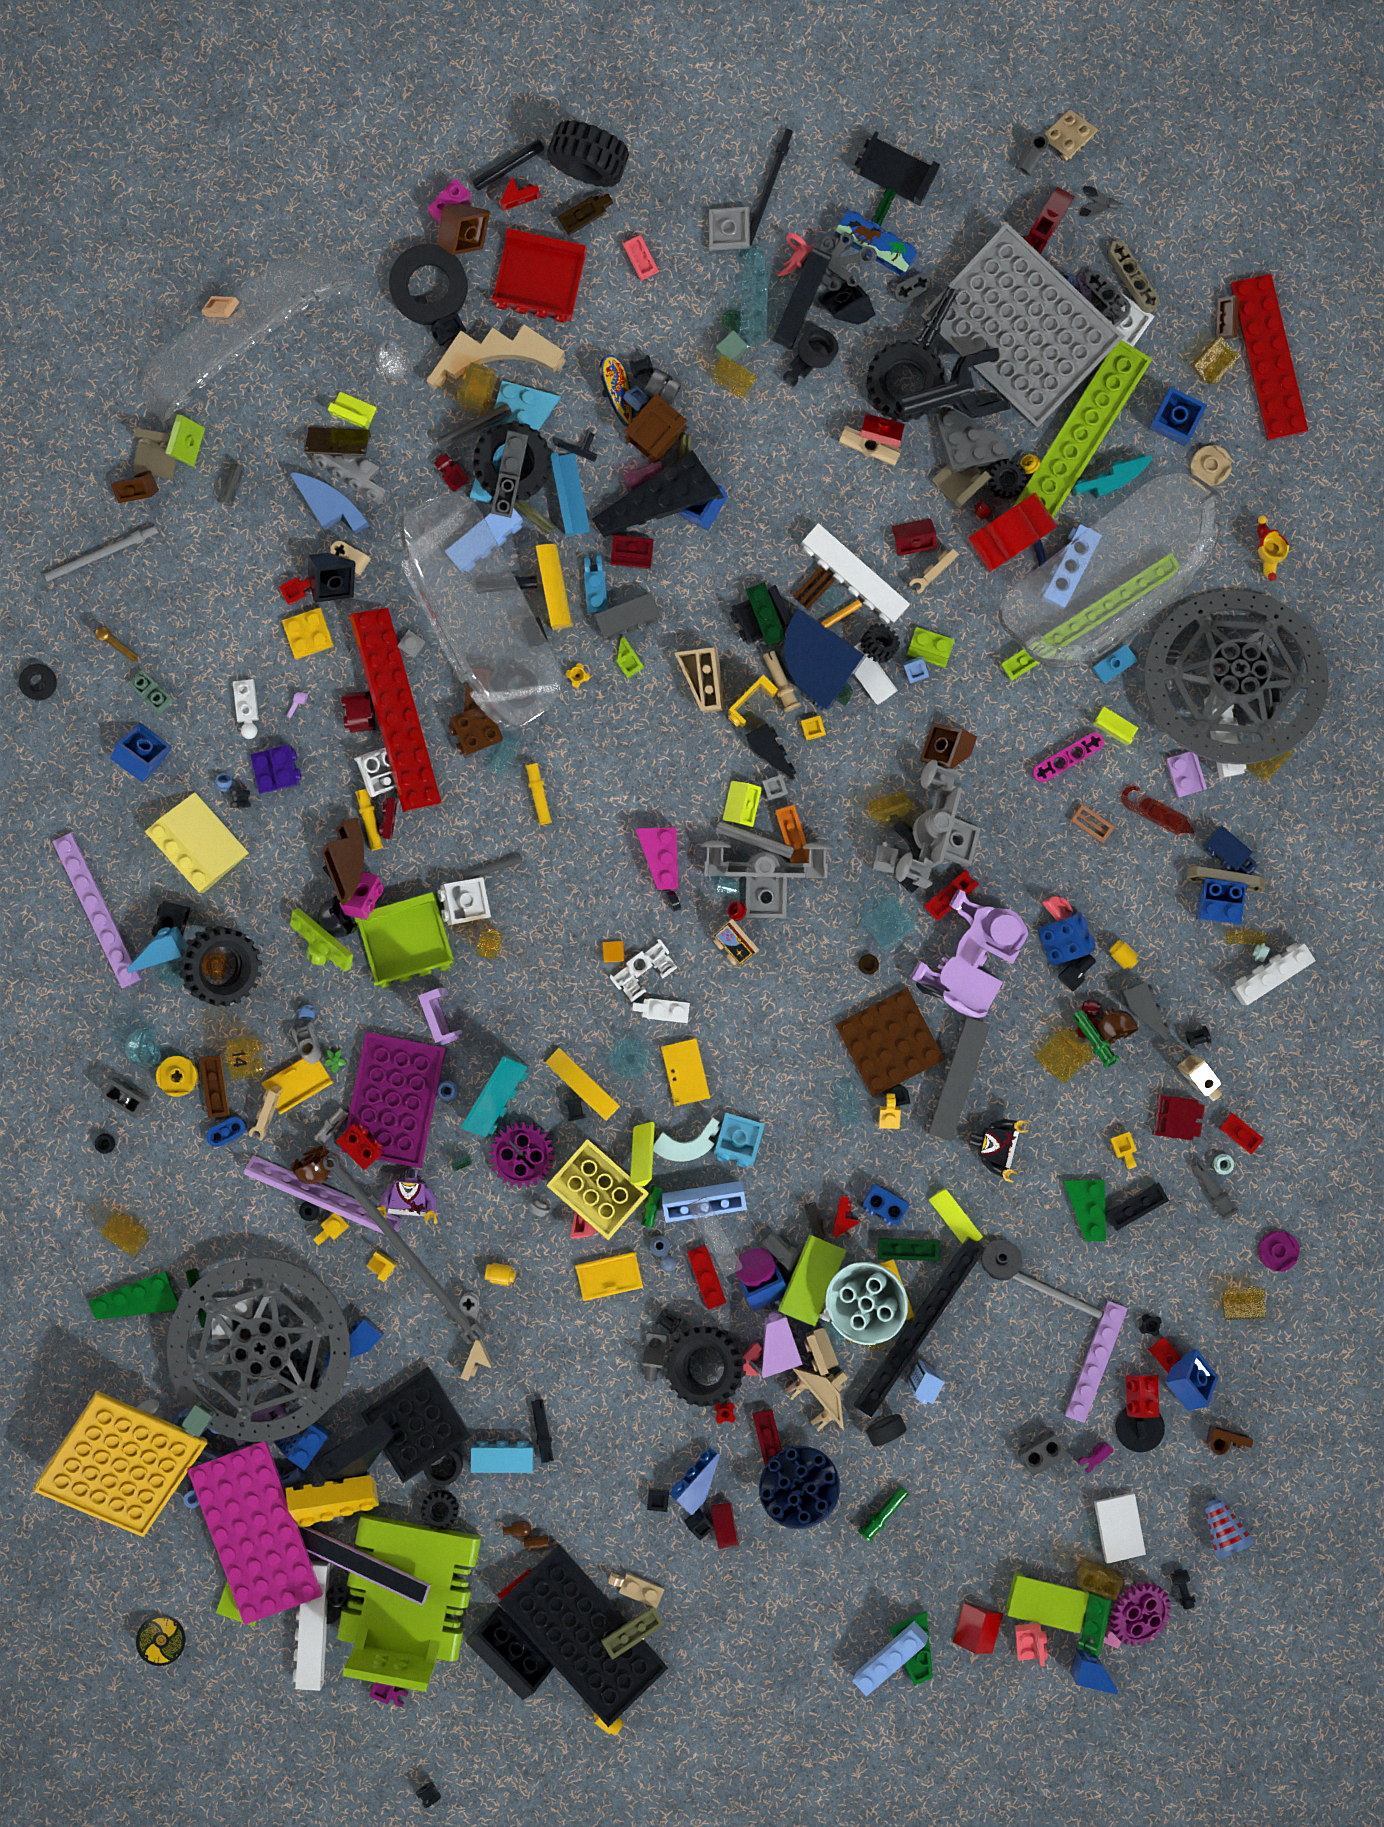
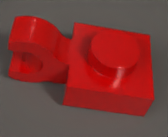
M296 577L282 584L279 588L287 604L292 605L307 597L305 590L311 589L309 577L301 582Z

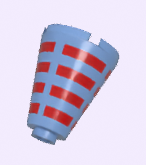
M1216 1498L1207 1502L1208 1507L1205 1508V1513L1217 1559L1228 1557L1232 1553L1244 1550L1255 1543L1254 1539L1223 1500L1219 1501Z

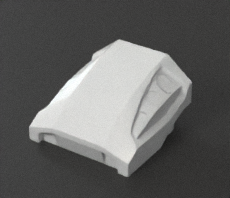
M385 748L354 758L359 766L370 797L396 788Z

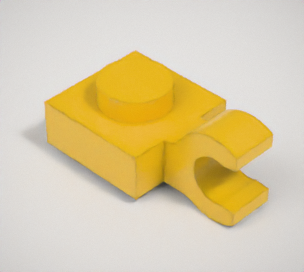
M887 1093L886 1106H880L879 1128L900 1129L901 1109L900 1107H895V1094Z
M1128 1131L1110 1138L1116 1157L1120 1158L1123 1156L1127 1169L1137 1167L1132 1155L1137 1149L1130 1132Z
M333 1213L321 1224L324 1230L313 1240L318 1246L329 1236L335 1240L350 1225L342 1216Z

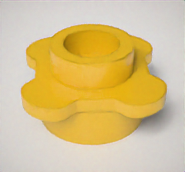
M580 663L576 664L571 670L566 671V677L570 678L572 686L578 688L582 682H587L590 679L589 674L584 671V666Z

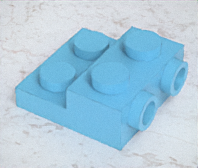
M725 1113L713 1155H716L717 1159L723 1162H728L729 1159L736 1161V1164L743 1168H748L749 1165L753 1166L765 1124Z

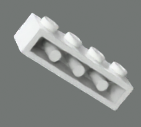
M1216 696L1208 717L1216 712L1225 701ZM1208 697L1204 699V704H1205V705H1206V702H1207ZM1234 704L1216 719L1214 724L1238 725L1237 718L1233 717L1232 712ZM1210 731L1211 739L1230 744H1242L1241 738L1237 737V732ZM1216 762L1219 779L1245 773L1246 764Z
M1296 942L1287 947V952L1284 954H1277L1270 958V963L1267 965H1260L1252 970V975L1247 978L1243 976L1235 982L1236 985L1231 989L1242 1005H1249L1315 962L1316 960L1305 944H1297Z

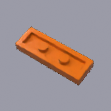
M795 805L775 810L784 843L794 849L791 858H789L790 862L809 863V850L803 849L807 843Z

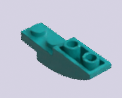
M1145 454L1133 457V461L1125 462V460H1120L1113 463L1114 466L1109 469V476L1108 473L1096 476L1095 480L1089 481L1086 478L1077 481V485L1072 488L1074 497L1094 491L1097 499L1119 490L1135 479L1152 460V456L1145 457Z

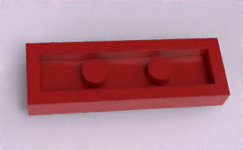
M703 1245L687 1251L707 1310L726 1304L727 1301L707 1246Z

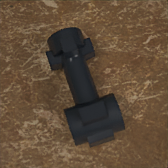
M1186 1569L1175 1570L1170 1576L1173 1585L1179 1586L1182 1599L1179 1600L1180 1605L1183 1606L1184 1610L1194 1608L1196 1600L1194 1596H1190L1186 1582H1190L1189 1574Z

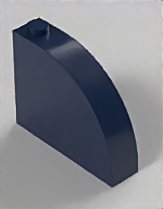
M801 609L796 610L788 625L784 648L788 670L797 686L814 700L812 703L820 710L824 708L829 710L867 656Z

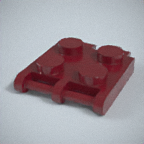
M1157 1094L1159 1101L1157 1113L1155 1112L1154 1115L1156 1117L1155 1131H1152V1135L1192 1141L1194 1137H1201L1202 1123L1196 1122V1118L1203 1119L1205 1105L1198 1104L1199 1100Z

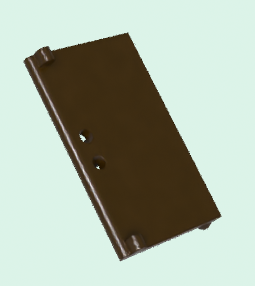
M309 427L306 444L304 445V453L329 454L331 456H366L368 441L371 437L370 430Z

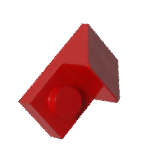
M512 176L500 201L502 210L505 211L541 198L538 185L528 184L518 191Z
M840 1194L832 1230V1236L838 1237L861 1222L860 1219L846 1216V1213L850 1214L852 1206L849 1196Z

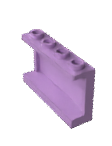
M446 987L437 988L418 996L435 1043L441 1041L442 1045L460 1039L459 1034L463 1033L462 1029L450 1033L438 999L449 995Z

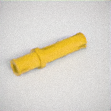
M538 763L527 765L525 767L530 781L528 786L532 790L539 825L552 823L543 788L545 784L544 780H541Z
M367 789L356 791L355 794L360 807L358 811L359 814H362L371 851L384 848L373 812L375 808L371 804Z

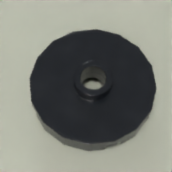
M1003 1239L994 1240L987 1244L985 1251L981 1255V1264L984 1271L986 1270L993 1279L1000 1281L1013 1278L1022 1265L1021 1252L1017 1246ZM999 1257H1004L1005 1261H1001Z

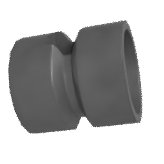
M656 370L647 384L645 394L653 398L657 393L671 406L679 393L682 383L673 378L668 380L666 374Z

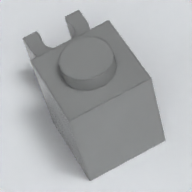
M883 842L882 845H877L872 869L892 874L899 849H895L894 844Z

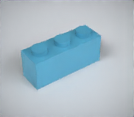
M476 1441V1444H473L471 1447V1473H533L534 1444H529V1441H518L517 1444H509V1441H497L496 1444H488V1441Z

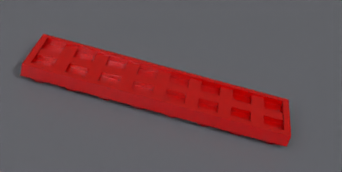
M1272 274L1232 282L1230 284L1232 294L1239 297L1238 319L1267 441L1305 433L1309 430Z

